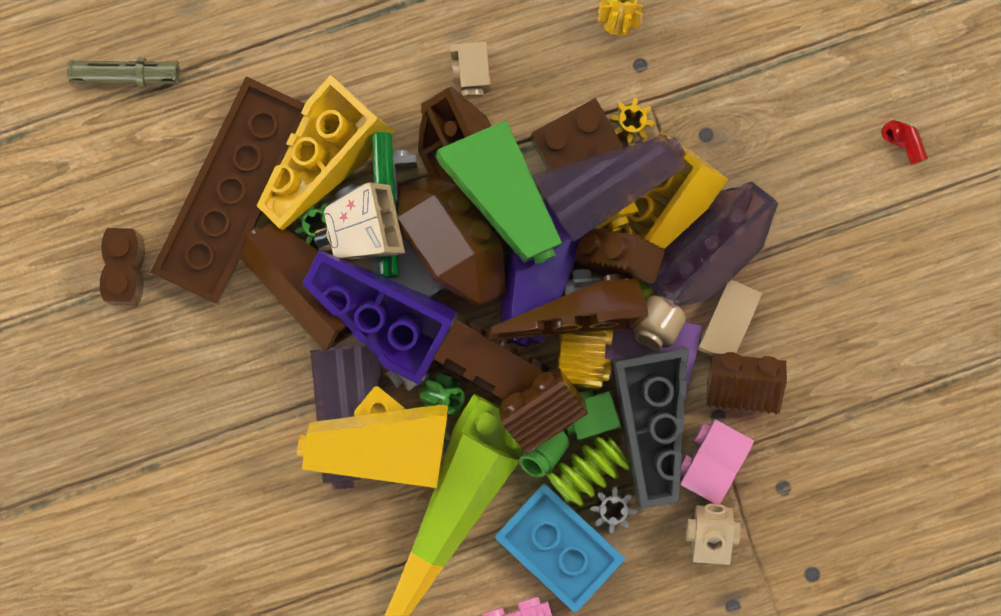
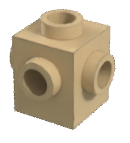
M714 503L707 504L706 506H695L694 519L687 520L686 541H692L693 562L730 565L732 545H739L741 530L740 522H734L733 508H726L723 505Z

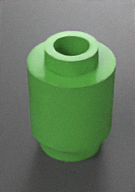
M561 431L528 454H525L523 449H521L519 463L523 470L534 477H543L551 472L570 445L566 431Z

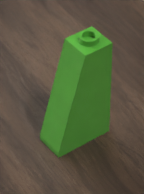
M507 120L437 150L436 158L438 163L524 263L534 260L535 264L538 265L556 256L554 250L558 249L562 242Z

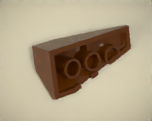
M610 274L603 276V281L591 284L492 326L487 332L488 340L635 329L649 316L648 308L637 278L626 279L625 274Z

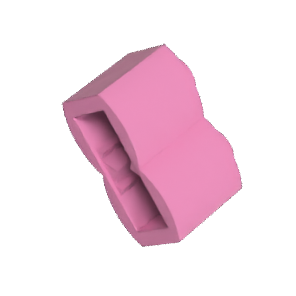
M713 419L709 425L704 422L693 440L698 446L692 457L686 454L681 461L680 485L714 504H720L747 457L754 440Z

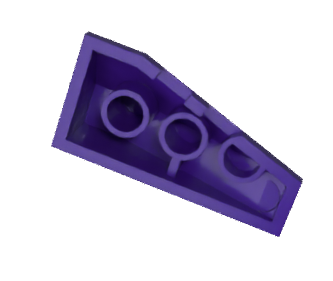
M321 250L318 251L302 283L334 316H337L353 332L352 335L360 343L363 342L378 357L377 360L385 368L420 385L457 313L456 310L421 292Z

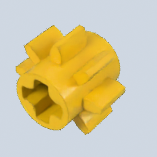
M601 0L598 10V22H604L603 27L608 33L616 36H625L629 34L631 27L639 29L643 13H641L643 5L637 4L638 0Z
M634 98L632 104L627 107L619 102L617 108L620 116L612 115L609 118V122L617 124L616 135L622 134L624 137H627V145H630L632 139L637 136L640 140L646 141L647 135L643 131L644 128H654L655 122L647 120L646 116L649 114L651 107L647 106L642 109L637 106V98ZM626 115L630 118H635L636 116L640 118L637 129L633 125L629 127L624 125Z

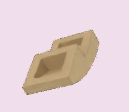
M729 278L697 350L712 356V353H737L762 293Z

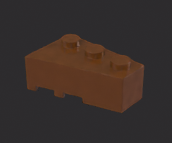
M458 320L454 321L433 358L437 364L502 401L513 393H524L526 389H530L538 376L548 372L550 369L532 357L526 362L515 355L518 351L515 347L498 339L497 343L488 340V338L484 337L486 331L469 321L465 325Z

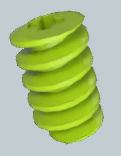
M607 433V441L599 436L593 438L595 450L586 444L581 447L584 455L583 459L574 453L571 454L572 468L562 462L558 464L560 477L552 472L546 474L568 505L569 501H573L579 506L583 505L582 491L593 497L595 495L592 485L594 482L605 488L607 486L605 474L617 479L619 476L616 465H620L626 470L630 469L628 460Z

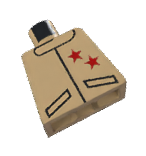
M367 183L327 206L324 211L327 227L315 233L317 247L324 252L332 249L333 256L342 260H364L405 253L390 185Z

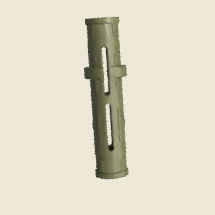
M138 58L137 61L129 62L70 60L68 62L67 75L70 84L129 83L137 84L138 87H146L147 84L178 85L180 81V66L178 61L154 62L147 61L146 58Z

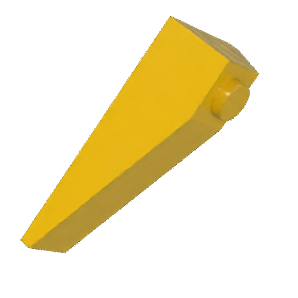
M332 75L322 83L305 103L301 112L304 116L295 134L291 133L286 143L289 148L281 164L274 168L257 204V207L281 230H284L373 156V133L384 131L390 132L392 135L394 132Z
M660 131L640 160L636 173L640 176L631 196L639 212L627 218L629 224L615 232L639 235L641 238H645V240H649L651 243L665 249L709 208L728 181V178L699 156Z

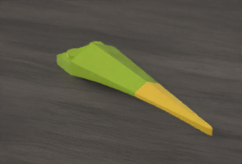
M473 394L454 426L438 476L437 488L433 490L413 548L384 616H409L519 463L518 456L521 448L502 425L499 413L500 406L476 394Z

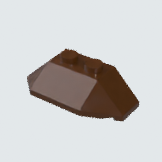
M448 87L421 104V114L423 115L419 129L418 153L430 178L456 184L438 163L436 158L437 150L491 127L487 116L453 87ZM488 222L493 231H495L494 227Z
M426 178L402 186L398 191L396 206L400 230L434 281L453 293L467 298L468 302L475 307L504 297L507 293L502 243L482 213L459 186L432 178Z

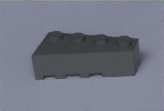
M684 346L611 359L636 503L641 509L679 502L682 460L681 444L682 433L684 432V399L686 396V370L689 357V348Z

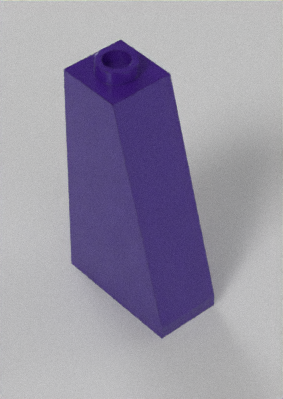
M543 200L562 244L558 249L554 250L556 254L554 258L538 265L535 264L534 260L524 263L512 248L507 245L505 266L507 293L502 297L500 323L561 298L575 262L574 256L582 231L589 226V220ZM546 336L511 338L508 340L519 346L529 348L530 344L544 343Z

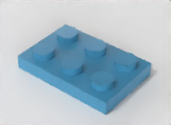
M545 483L494 537L575 614L625 560L615 548Z

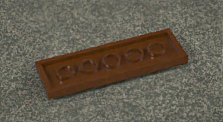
M247 76L245 77L150 273L217 305L219 304L240 261V255L245 245L244 239L250 231L256 228L263 213L257 207V204L274 168L281 164L289 148L286 143L291 133L295 134L304 116L301 112L305 103Z

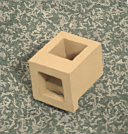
M474 42L450 45L451 59L459 58V62H452L453 83L461 84L462 95L466 99L483 97L484 92L491 91L487 43Z

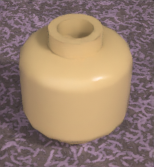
M664 293L660 294V296L646 297L644 300L649 316L635 329H632L635 333L634 338L641 345L651 350L668 348L675 343L685 324L686 316L679 307L680 302L673 296Z

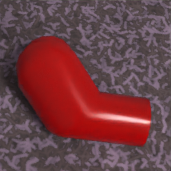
M892 120L882 127L881 135L883 139L891 144L905 148L911 165L928 159L920 134L914 126Z

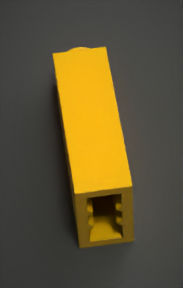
M434 405L310 422L307 434H300L298 440L297 456L303 457L302 470L437 488L448 406Z

